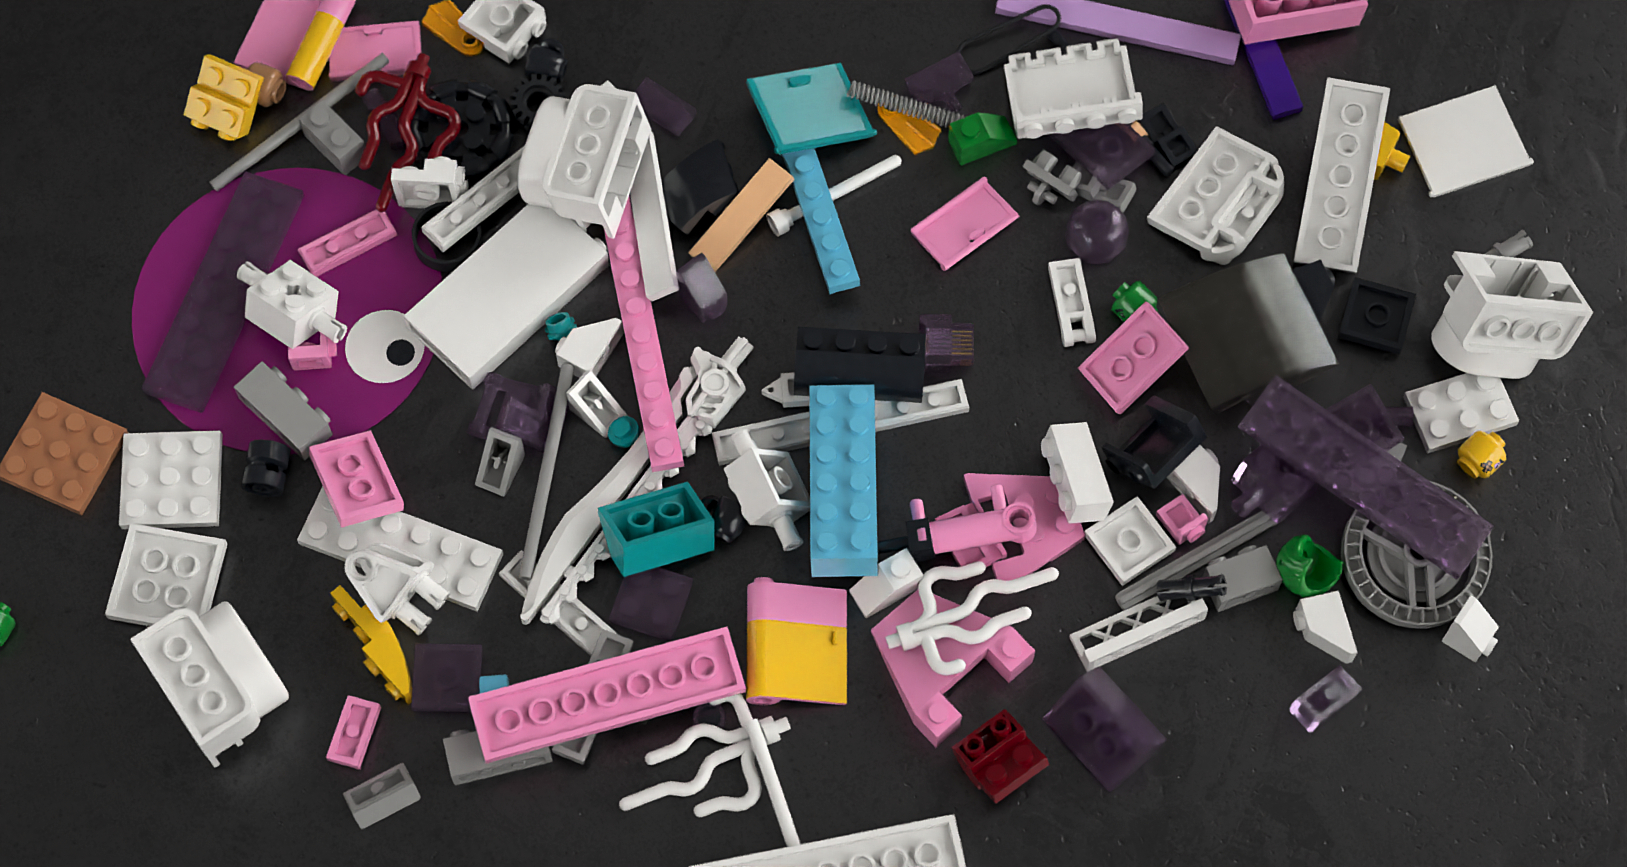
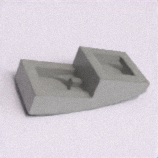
M1077 159L1073 168L1082 175L1075 189L1078 195L1099 206L1123 214L1137 190L1135 183L1107 175L1105 167Z

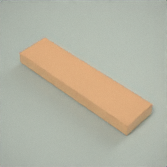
M769 158L688 252L689 255L714 274L795 180L794 177Z

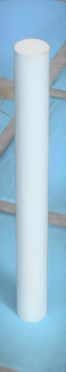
M758 719L747 721L745 725L787 847L801 845Z

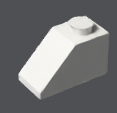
M614 318L572 329L568 337H562L556 346L555 353L558 367L561 368L562 364L573 365V375L579 378L587 370L592 371L597 376L624 334L622 320Z
M1199 445L1166 478L1181 494H1184L1200 515L1206 514L1208 517L1207 523L1209 524L1214 520L1217 511L1220 466L1216 455L1210 449H1204Z
M907 548L878 563V576H864L849 592L867 619L915 592L918 589L920 580L923 579V573Z
M1339 591L1300 599L1296 611L1293 612L1296 629L1298 631L1302 630L1304 639L1344 663L1353 662L1357 649Z
M1470 595L1442 639V642L1476 663L1481 654L1488 657L1498 642L1493 635L1499 626L1477 598Z

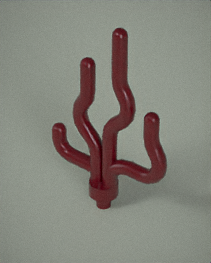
M419 53L416 61L411 60L408 62L403 77L384 71H368L361 76L355 88V93L359 97L365 96L369 86L375 82L398 89L393 99L374 108L367 118L366 131L368 140L359 161V167L362 170H368L371 167L379 147L381 136L378 125L380 120L386 115L402 108L405 103L399 118L398 130L400 137L405 143L406 151L402 157L392 164L375 205L376 210L379 212L387 210L394 193L391 182L392 168L401 169L405 166H411L417 157L418 144L410 126L418 104L431 113L447 118L449 122L448 128L437 136L433 142L427 159L441 157L445 146L452 142L460 132L461 119L457 111L453 107L434 101L426 95L425 87L432 70L428 66L430 57L424 53Z

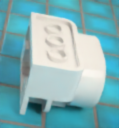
M585 84L574 91L571 99L555 96L546 98L537 110L520 159L518 187L522 199L528 204L552 208L559 216L575 219L578 226L582 228H588L591 223L600 224L603 226L608 238L614 239L651 132V127L637 94L630 91Z
M1455 251L1452 257L1463 273V276L1450 275L1447 277L1444 286L1450 295V299L1432 331L1431 339L1437 353L1450 365L1463 372L1477 376L1519 379L1528 376L1539 359L1551 360L1564 356L1575 343L1593 311L1560 262Z
M229 602L220 603L200 617L192 610L178 609L131 638L134 646L197 744L214 767L220 765L216 755L235 743L238 747L243 745L244 743L241 739L258 727L260 718L286 702L289 698V693Z

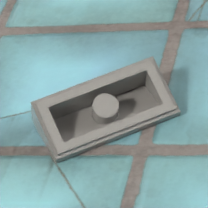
M404 763L343 793L361 829L418 801L421 797Z

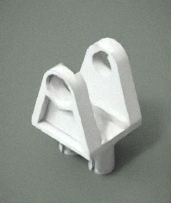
M375 543L369 545L366 549L356 551L349 555L345 562L347 577L374 617L381 623L390 618L395 619L397 617L416 632L417 635H420L426 629V624L428 625L432 619L409 602L415 592L433 605L436 610L446 602L444 599H448L451 594L428 577L435 566L434 563L384 543ZM359 557H362L360 558V565L366 575H361L356 570L354 563Z

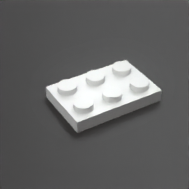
M1465 373L1407 391L1403 396L1427 454L1463 443L1476 431H1483L1489 434L1491 431L1498 432L1517 426L1519 422L1501 378L1477 376Z

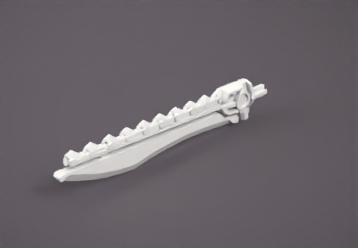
M738 337L721 358L707 351H702L700 347H696L690 358L692 366L683 368L677 382L671 389L670 397L676 426L683 418L681 403L686 397L688 416L677 429L682 456L689 457L696 453V437H705L711 434L712 428H716L746 391L743 381L737 374V368L754 348L748 343L746 338ZM644 430L629 451L584 498L564 515L540 556L530 581L522 614L520 615L523 624L527 625L532 621L561 580L566 578L542 610L540 617L543 623L553 624L559 621L560 604L562 602L570 603L577 599V583L579 581L587 582L594 578V562L596 560L604 561L611 557L602 530L575 567L573 566L602 527L598 515V507L621 501L649 464L650 459ZM650 465L626 499L662 489V479L669 476L672 478L679 474V468L652 472Z

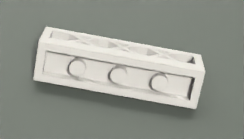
M1158 596L1070 634L1069 638L1088 672L1205 620L1208 608L1203 598L1196 601H1188V605L1177 610L1168 609L1171 600L1160 601ZM1167 601L1165 607L1159 606L1160 604ZM1148 609L1162 613L1161 617L1145 624L1139 622L1142 612ZM1137 615L1136 620L1130 619V617ZM1119 622L1133 626L1132 630L1116 637L1110 635L1112 626ZM1108 628L1106 633L1100 632L1101 630ZM1090 635L1103 639L1102 643L1087 650L1084 649L1080 641Z

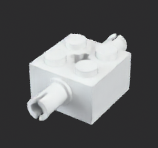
M289 260L270 274L264 273L249 261L242 264L239 268L237 278L251 286L247 289L245 318L291 349H294L318 331L330 338L334 343H338L345 336L347 326L335 319L339 291L292 260Z
M742 429L731 436V440L734 442L740 457L723 468L728 477V485L736 494L741 505L742 515L750 525L774 527L784 551L796 549L802 545L803 540L793 522L810 511V496L789 452L758 449L750 429Z

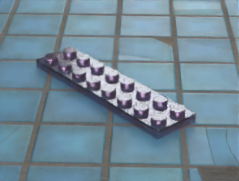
M246 171L244 172L141 388L145 394L203 413L246 321L247 289L251 286L239 280L237 272L242 264L249 261L255 267L268 274L303 200L304 194L302 190Z
M1277 375L1274 376L1238 426L1246 434L1456 580L1462 575L1494 528L1488 521Z

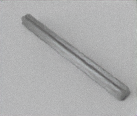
M1278 503L1268 506L1116 593L1117 604L1123 610L1137 605L1163 590L1157 589L1159 580L1182 579L1205 566L1210 561L1226 554L1285 520L1284 509Z

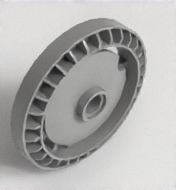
M1402 480L1378 488L1368 495L1353 511L1345 526L1341 540V561H1343V572L1348 585L1357 599L1369 611L1379 618L1398 626L1431 628L1455 620L1470 595L1477 598V600L1482 595L1492 569V547L1490 536L1483 520L1475 508L1461 495L1438 483L1425 480ZM1417 501L1439 508L1449 515L1450 518L1447 519L1434 510L1420 506L1398 508L1385 516L1378 514L1377 511L1393 503ZM1369 521L1376 524L1372 531L1366 528ZM1455 523H1457V525L1463 532L1461 535H1459L1457 529L1454 527ZM1363 539L1368 541L1367 561L1374 579L1386 592L1400 600L1406 601L1407 605L1393 600L1374 583L1364 563L1362 553ZM1466 540L1470 553V570L1467 581L1454 599L1436 606V599L1447 594L1457 584L1463 573L1465 559L1457 555L1456 546ZM1410 548L1419 549L1422 552L1423 560L1413 558ZM1426 602V607L1416 606V603Z

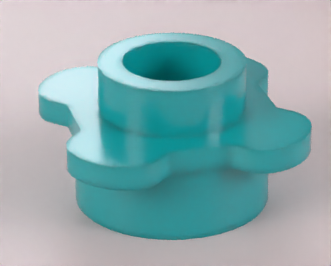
M567 312L557 313L549 317L545 321L546 327L544 329L546 333H549L547 335L548 339L560 340L564 336L568 337L572 329L578 328L577 324L574 323V318L570 317Z

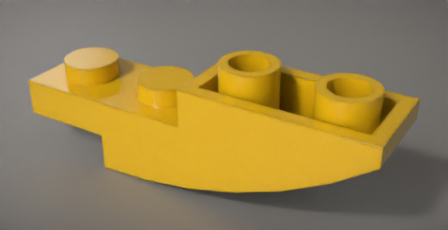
M339 585L330 593L335 602L331 607L343 621L349 618L356 626L352 631L365 645L362 648L367 658L363 661L364 665L375 677L381 674L385 678L387 683L384 687L395 700L402 698L409 705L413 702L410 672L392 627L387 620L382 623L379 622L366 604L361 608L346 590Z

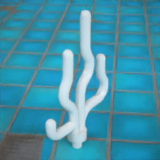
M977 561L961 567L944 565L933 567L923 574V579L918 584L919 595L924 608L923 614L913 622L896 626L897 633L885 636L888 647L892 649L902 645L903 650L907 651L922 645L928 664L933 671L941 675H953L962 672L966 668V663L962 659L950 662L942 661L935 640L948 637L966 644L982 643L990 639L999 629L1029 619L1032 612L1028 607H1021L997 615L976 631H968L949 623L962 620L971 615L982 597L988 593H1016L1057 579L1059 572L1056 568L1051 567L1014 580L991 579L983 581L970 591L962 605L937 613L936 601L931 590V586L936 580L948 579L957 581L984 573L986 565L981 561Z
M742 694L709 702L711 705H718L723 702L732 703L741 724L740 728L727 731L706 723L694 725L685 730L676 742L647 753L645 762L648 765H654L675 757L686 751L694 740L699 737H709L717 742L735 744L707 756L692 781L687 783L669 781L622 798L619 801L620 809L627 811L666 795L683 797L693 795L704 788L710 779L713 769L717 765L741 755L742 770L748 783L746 795L740 798L721 796L696 805L694 814L697 817H704L719 810L738 812L755 805L760 798L762 786L755 767V752L745 722L753 718ZM768 716L758 720L766 745L781 740L779 734L791 729L787 717L774 721L772 716Z

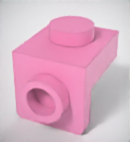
M1181 494L1156 512V517L1178 545L1186 540L1190 543L1194 542L1205 533L1204 528L1208 517L1205 513L1199 515L1184 494Z

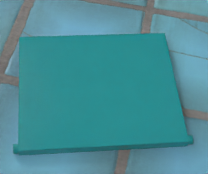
M841 63L751 78L746 81L750 94L776 147L774 148L775 154H785L870 138L877 135L876 129H872L859 100H856V95L854 98H851V94L847 96L851 83Z

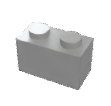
M323 100L299 118L304 136L342 174L347 175L359 165L365 148L363 139Z
M1255 545L1240 550L1237 556L1226 559L1225 556L1218 557L1208 563L1203 577L1217 576L1219 574L1225 576V584L1213 585V587H1227L1225 596H1211L1218 612L1275 592L1279 589L1282 582L1281 575L1267 545L1259 548Z

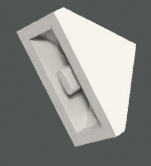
M587 370L566 392L569 409L605 438L608 437V429L611 423L619 417L627 416L625 411L590 370Z

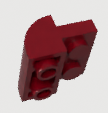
M1006 709L952 746L956 759L978 790L982 788L995 803H998L1049 765L1047 757L1027 737L1025 729Z

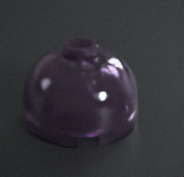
M1099 199L1086 201L1077 206L1068 219L1065 233L1067 246L1071 251L1073 250L1074 253L1079 255V258L1084 262L1092 264L1109 263L1121 251L1123 252L1126 247L1129 233L1127 219L1121 209L1111 202Z

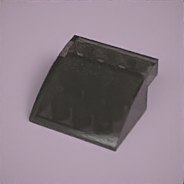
M1284 254L1259 258L1220 270L1157 298L1171 328L1189 347L1184 355L1211 410L1215 414L1244 400L1252 408H1255L1339 365Z

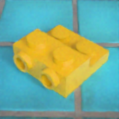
M211 54L206 55L203 58L197 85L190 88L184 116L191 118V124L197 128L208 129L212 127L218 130V136L222 139L234 141L236 138L243 137L249 134L264 77Z

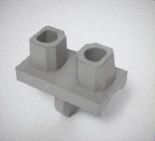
M1044 149L1035 157L1033 162L1027 159L1022 166L1027 170L1028 174L1042 182L1039 185L1032 180L1028 184L1027 188L1035 193L1032 202L1038 206L1044 200L1054 204L1058 196L1051 193V189L1074 202L1078 196L1075 189L1081 180V173L1066 165L1058 178L1050 174L1058 159Z

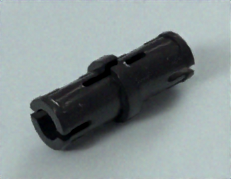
M1219 574L1217 576L1199 578L1196 575H1187L1185 579L1159 580L1157 589L1171 590L1157 592L1160 601L1187 598L1188 601H1196L1199 597L1225 596L1227 587H1213V585L1225 584L1226 579L1223 574Z

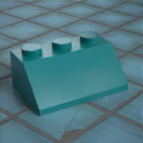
M688 482L598 507L599 519L611 558L623 577L714 550V519Z

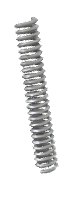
M855 80L852 82L847 96L851 94V98H854L856 95V100L860 98L863 101L865 98L866 103L870 99V104L874 102L875 106L879 103L880 107L884 104L885 109L888 107L891 110L893 107L894 112L898 108V113H901L903 109V115L907 112V115L910 116L912 113L914 118L917 114V119L921 117L922 121L926 117L927 122L931 118V123H934L936 119V125L940 122V125L943 126L945 123V128L949 126V123L964 118L963 114L961 116L959 113L955 115L954 111L950 114V110L946 111L945 108L942 110L940 107L936 109V106L931 108V104L927 106L926 102L922 105L921 101L917 104V100L913 101L912 98L908 100L905 97L903 99V95L899 97L898 93L894 96L893 92L889 95V91H886L884 94V89L880 91L877 88L875 90L874 86L870 89V85L866 86L865 83L861 86V83L858 82L856 85Z

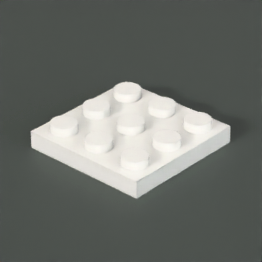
M221 431L124 434L119 526L121 529H129L130 523L156 528L219 526L223 439Z
M130 523L105 616L107 619L145 626L155 624L178 609L192 610L200 617L211 609L228 543L225 539Z

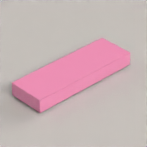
M375 209L298 249V252L309 272L317 277L397 236V233L386 213Z

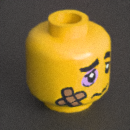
M1476 431L1458 448L1459 459L1457 463L1466 474L1474 479L1477 477L1488 478L1506 461V453L1503 449L1506 444L1493 431L1489 434L1483 431Z

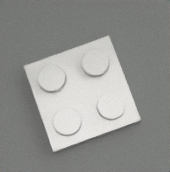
M1138 496L1109 514L1105 521L1097 522L1084 532L1086 539L1122 586L1173 553L1176 549L1174 543Z

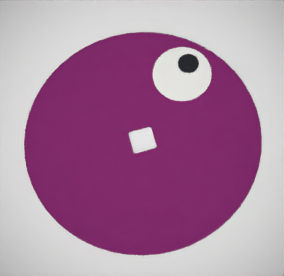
M283 168L257 172L235 179L218 192L214 189L199 198L176 217L158 238L142 267L135 288L132 305L133 342L139 365L157 398L170 413L193 431H221L223 435L222 445L247 452L249 443L260 439L276 441L288 446L239 399L234 389L238 382L263 361L270 369L273 366L277 367L287 378L285 383L291 389L298 387L309 399L307 404L315 410L319 407L330 418L331 421L328 424L333 435L325 442L359 434L377 425L409 396L420 382L434 355L428 347L407 329L404 315L442 282L441 271L426 266L415 252L412 240V227L415 220L402 206H399L391 198L385 213L396 230L397 236L317 276L339 291L335 319L347 326V332L343 339L336 343L337 356L331 357L332 368L293 370L288 359V346L245 318L247 289L251 286L239 280L237 272L242 264L249 261L264 273L270 274L289 260H292L309 272L298 249L375 210V205L381 191L357 178L338 172L312 168ZM420 229L417 236L418 246L426 255L436 259V255L426 235ZM318 331L304 342L320 345V332ZM288 446L291 450V454H297L290 446Z

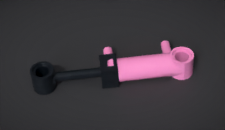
M995 484L990 488L994 511L929 522V519L925 518L923 501L921 499H913L910 501L912 520L905 521L908 536L877 541V555L907 548L910 549L914 561L920 562L936 559L935 554L1007 541L1025 543L1030 541L1037 531L1035 513L1024 502H1014L1006 506L1004 489L1000 484ZM1017 518H1024L1028 521L1023 527H1014L1012 525V522Z

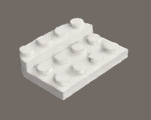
M1216 126L1147 216L1148 224L1200 251L1202 259L1217 262L1221 265L1228 264L1233 258L1243 252L1283 197L1284 176L1281 167L1278 165V159L1272 154Z

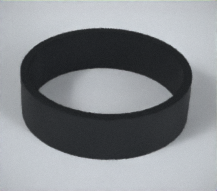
M439 202L425 208L417 216L412 227V240L418 258L431 269L442 272L454 271L482 246V231L479 223L476 226L478 235L474 246L460 258L447 261L437 260L426 255L417 244V236L423 224L440 213L452 202Z

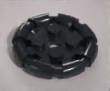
M458 79L447 80L428 88L429 92L426 95L434 101L453 107L460 116L461 126L468 128V132L464 136L456 137L445 146L441 157L462 162L458 166L465 168V180L475 179L489 173L493 165L497 162L501 163L506 158L514 141L512 129L515 128V118L506 99H500L497 96V90L483 82L469 79V82H458ZM458 94L468 95V101H457ZM418 104L410 127L418 144V153L415 161L418 160L422 164L421 168L424 170L425 159L428 157L433 142L437 136L448 128L449 122L447 118L431 113ZM489 104L492 110L486 114L484 107ZM420 127H428V133L420 132ZM491 129L500 130V133L491 135ZM484 148L488 154L482 158L477 153Z

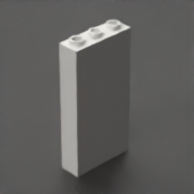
M528 204L404 315L407 329L473 390L534 335L549 317L557 314L609 266L608 248L599 238L593 239L586 233V228L579 227L575 219L559 216L552 208Z

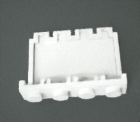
M1118 38L1097 41V50H1092L1091 43L1066 46L1067 55L1061 54L1060 47L1036 51V60H1031L1030 52L1009 55V64H1004L1013 123L1018 139L1026 137L1033 139L1051 133L1065 134L1083 128L1097 129L1104 125L1115 123L1129 124L1135 120L1143 119L1141 92L1135 93L1126 45L1120 46Z

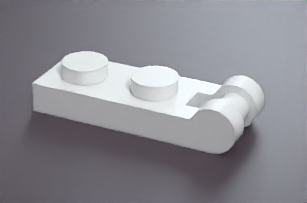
M1080 258L1049 262L1048 271L1063 346H1074L1075 342L1085 341L1086 344L1096 343V333ZM1082 322L1083 328L1072 330L1071 323Z

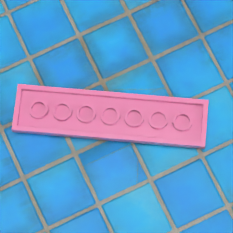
M723 627L468 697L484 760L487 764L746 692V687L728 627Z

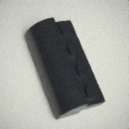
M798 326L794 395L810 396V386L874 384L875 400L922 403L926 334Z

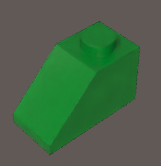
M978 112L949 124L948 141L960 166L1017 144V139L1006 117L1002 115Z

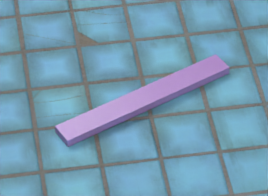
M998 0L995 13L1016 17L1040 5L1049 4L1056 7L1061 14L1060 28L1110 39L1118 38L1119 41L1233 66L1241 34L1087 0ZM1043 9L1022 19L1053 26L1056 23L1057 17L1052 10Z

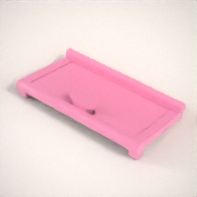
M419 20L343 27L329 56L330 72L328 76L331 82L348 79L381 53H384L390 63L379 71L393 75H404L408 62L411 60L416 61L418 54L422 53Z
M983 176L911 228V234L941 265L942 270L945 271L1019 218V214L991 187L987 177Z

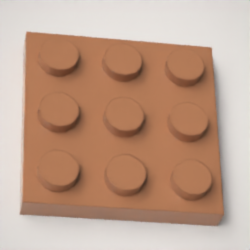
M42 392L0 463V480L82 516L121 449L124 434L129 432L124 427Z

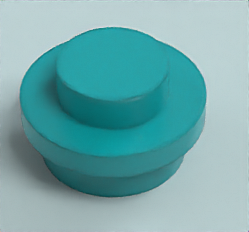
M629 416L615 419L608 429L610 441L615 446L623 448L631 447L640 435L638 423Z

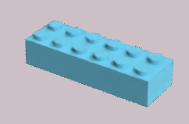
M874 384L810 386V555L812 577L878 576Z

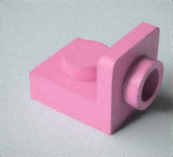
M321 332L320 345L303 342L294 349L288 347V359L293 370L332 368L331 357L337 356L336 343Z

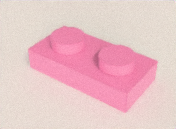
M348 695L326 755L328 761L360 770L381 710L380 704Z

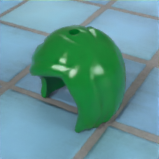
M1307 534L1291 538L1282 546L1276 558V566L1281 575L1282 583L1291 592L1303 598L1325 594L1336 584L1339 576L1342 574L1343 561L1337 559L1321 545L1314 543Z

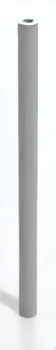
M384 53L378 55L209 182L211 186L218 192L301 130L299 118L321 100L329 107L333 106L356 88L362 75L368 71H379L389 64L388 58Z
M562 364L519 572V578L522 580H531L568 401L566 392L571 387L574 366L571 364Z

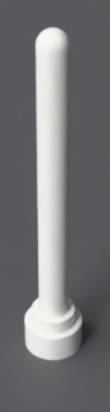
M893 155L831 187L829 192L832 200L834 201L899 167L902 162L901 157ZM800 205L789 210L785 208L783 210L776 209L766 214L768 224L776 236L790 231V227L794 225L793 221L803 217Z

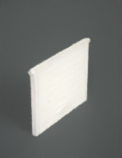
M1496 86L1398 118L1429 187L1430 192L1428 194L1430 198L1530 166L1534 163L1533 158H1529Z

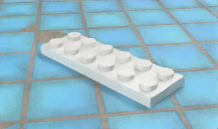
M1327 78L1293 263L1306 265L1321 259L1325 268L1352 274L1357 273L1390 88Z
M323 486L297 539L299 545L344 562L352 553L366 549L369 545L375 543H384L429 560L435 566L428 577L451 593L449 598H445V600L477 612L503 557L502 549L400 511L341 527ZM359 557L354 564L362 568L360 565V558L362 557Z

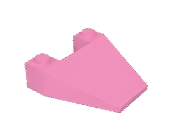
M917 589L872 628L871 634L913 724L935 747H938L961 726L962 715L943 694L984 658L1010 683L1033 662L1035 650L1012 626L999 629L990 639L978 644L961 643L948 637L935 640L941 660L950 662L962 659L966 663V668L962 672L953 675H941L933 671L928 664L922 645L907 651L903 650L902 645L889 649L885 636L897 633L896 626L913 622L923 614L924 608L919 590ZM933 594L937 613L960 606L957 603ZM973 611L971 615L962 620L949 624L968 631H976L981 629L991 618Z

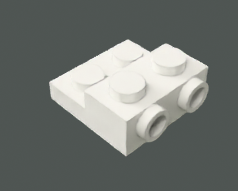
M475 0L458 20L460 28L484 42L485 49L505 62L510 63L514 57L520 59L524 56L528 48L527 42L533 35L539 37L546 28V16L544 7L533 0Z
M447 157L425 159L424 170H419L412 166H405L401 169L392 168V186L398 205L402 207L427 208L439 202H454L468 191V180H465V168L458 166L457 160H451Z

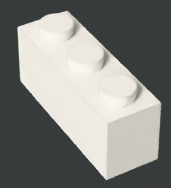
M1087 422L1050 425L1045 438L1042 439L1041 451L1042 455L1048 460L1050 479L1053 484H1056L1059 494V507L1061 511L1065 512L1068 524L1105 521L1114 501Z

